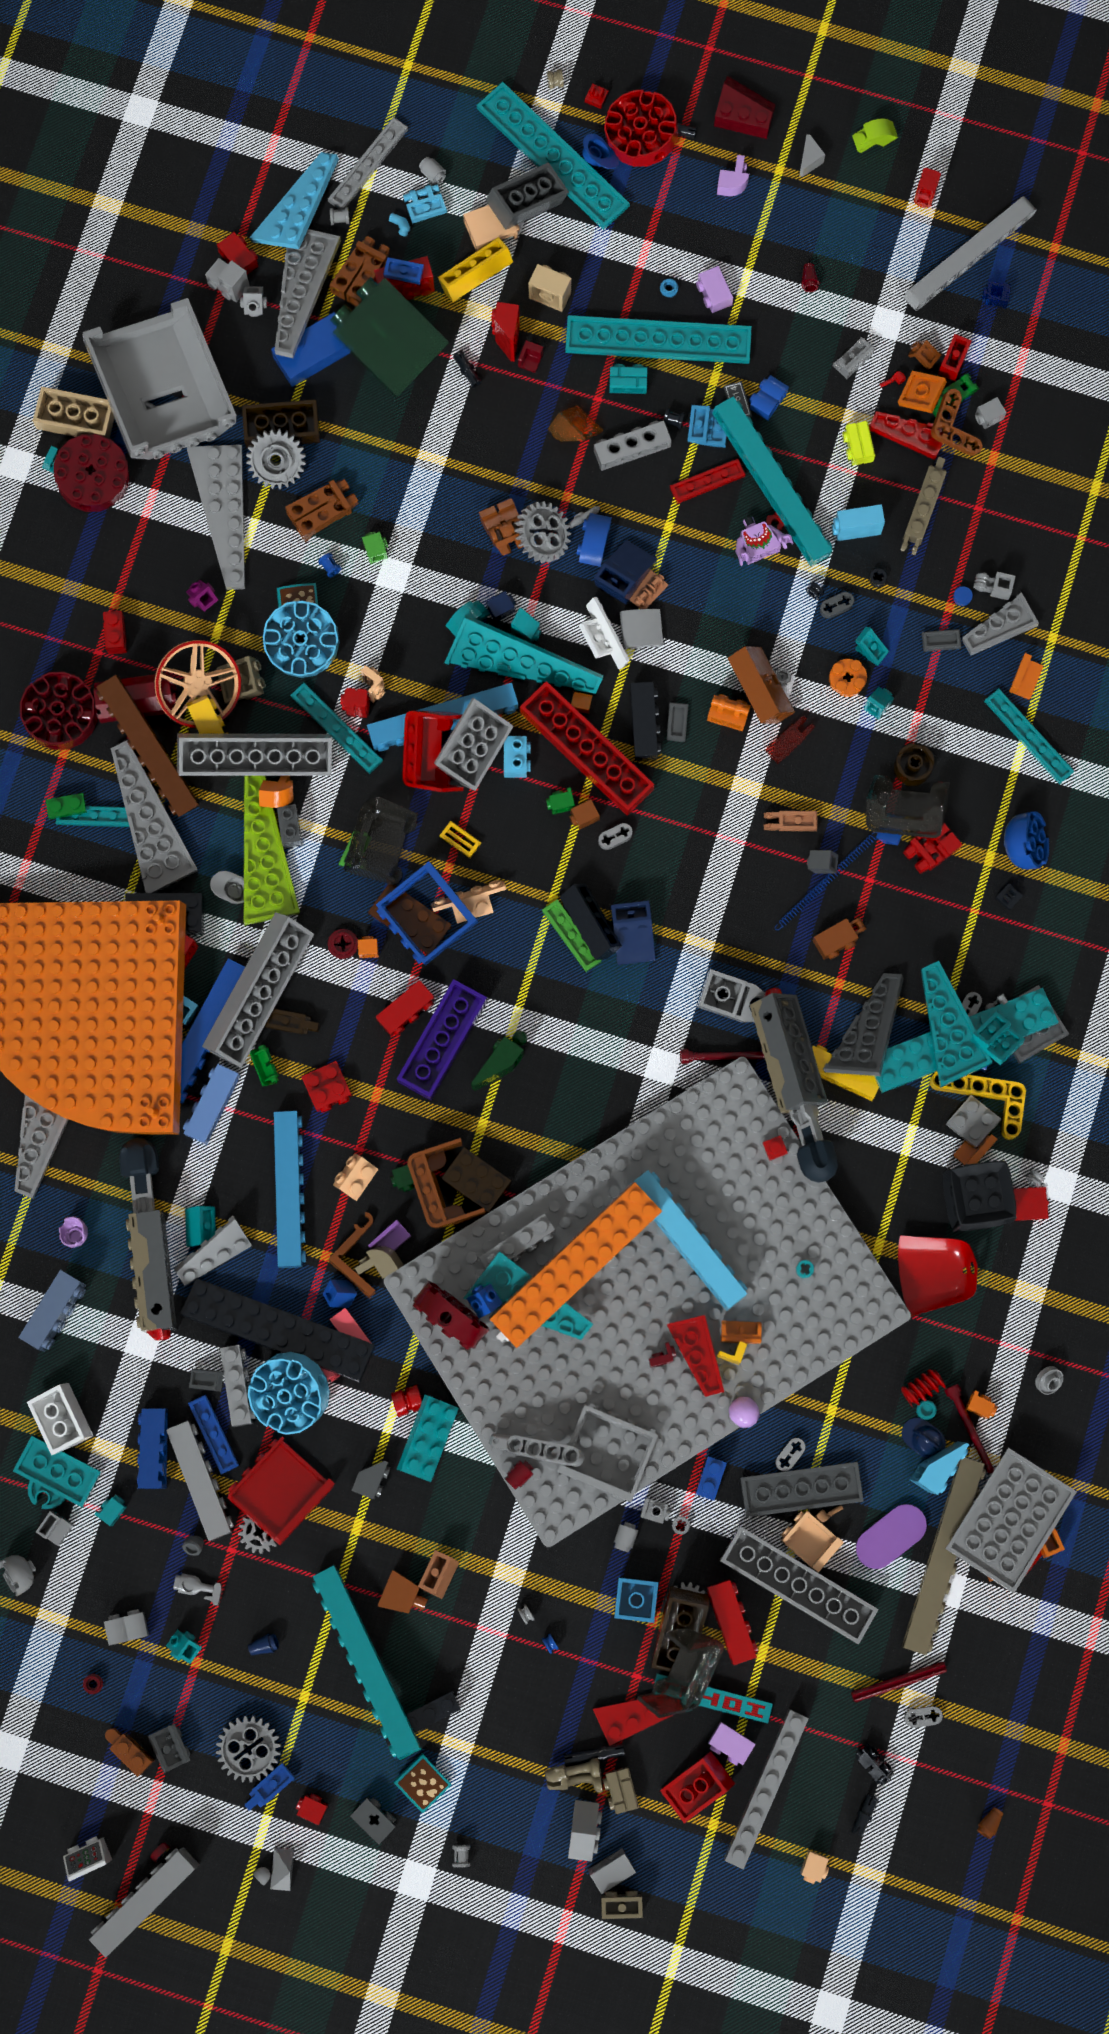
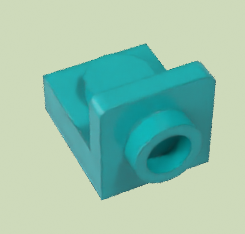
M51 446L42 468L54 474V461L58 449Z

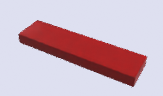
M737 458L670 485V490L676 503L679 504L745 477V472Z

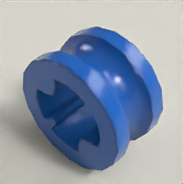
M548 1634L547 1638H542L550 1654H552L554 1649H559L551 1634Z

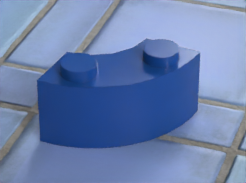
M590 513L589 518L584 519L582 530H585L582 544H579L577 549V555H580V563L601 567L612 517Z

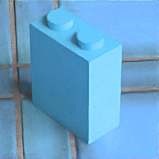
M882 504L837 511L836 518H833L834 524H832L833 536L836 535L837 541L881 535L885 524Z

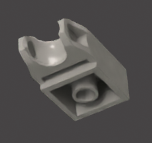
M710 969L696 1007L739 1022H754L749 1008L750 1002L754 998H763L765 992L747 981ZM724 990L723 994H726V997L720 999L717 992Z

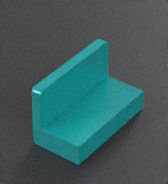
M196 1206L185 1209L186 1246H201L205 1240L208 1241L216 1234L215 1207Z

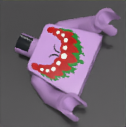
M751 516L743 520L746 529L741 531L740 537L737 539L735 552L739 558L740 566L743 565V561H746L749 565L780 552L781 544L786 549L787 543L792 545L794 543L791 535L782 533L772 525H767L766 522L756 524Z

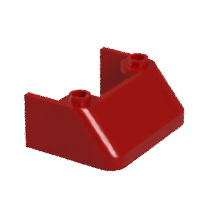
M439 711L407 712L405 716L403 782L406 786L437 792L463 791L461 786L450 785L451 777L434 764L441 752L442 731L450 730L453 725V719H460L463 714Z

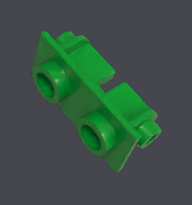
M262 1045L258 1049L251 1050L250 1055L262 1087L277 1084L279 1074L274 1064H270L272 1058L269 1048Z

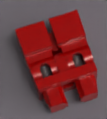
M940 817L913 838L903 852L909 860L915 855L920 858V861L915 864V868L920 874L928 869L931 871L962 847V843L952 832L948 834L950 829Z

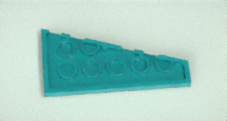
M937 961L922 968L921 975L941 1088L992 1064V1060L974 1039L973 1033L976 1030L943 967Z

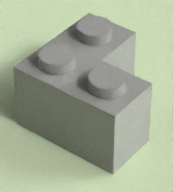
M218 258L205 274L207 284L212 289L221 291V294L227 300L232 299L237 302L243 295L244 287L250 286L246 270L232 260L227 264Z
M575 1800L568 1853L569 1859L592 1862L593 1853L597 1854L599 1841L595 1840H599L600 1828H597V1824L601 1825L602 1812H598L599 1803Z

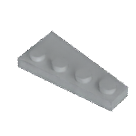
M1021 592L1013 601L1005 604L1000 611L992 614L988 620L967 633L962 638V641L971 656L1035 628L1039 622Z

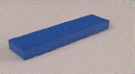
M207 1395L189 1402L191 1411L220 1473L224 1474L240 1466Z

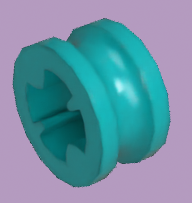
M802 1260L796 1266V1273L800 1278H808L814 1272V1266L810 1261ZM802 1264L804 1266L807 1264L810 1267L808 1269L809 1274L806 1275V1273L802 1274L800 1272Z

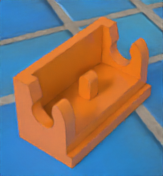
M721 1321V1342L739 1343L741 1341L746 1344H761V1322Z

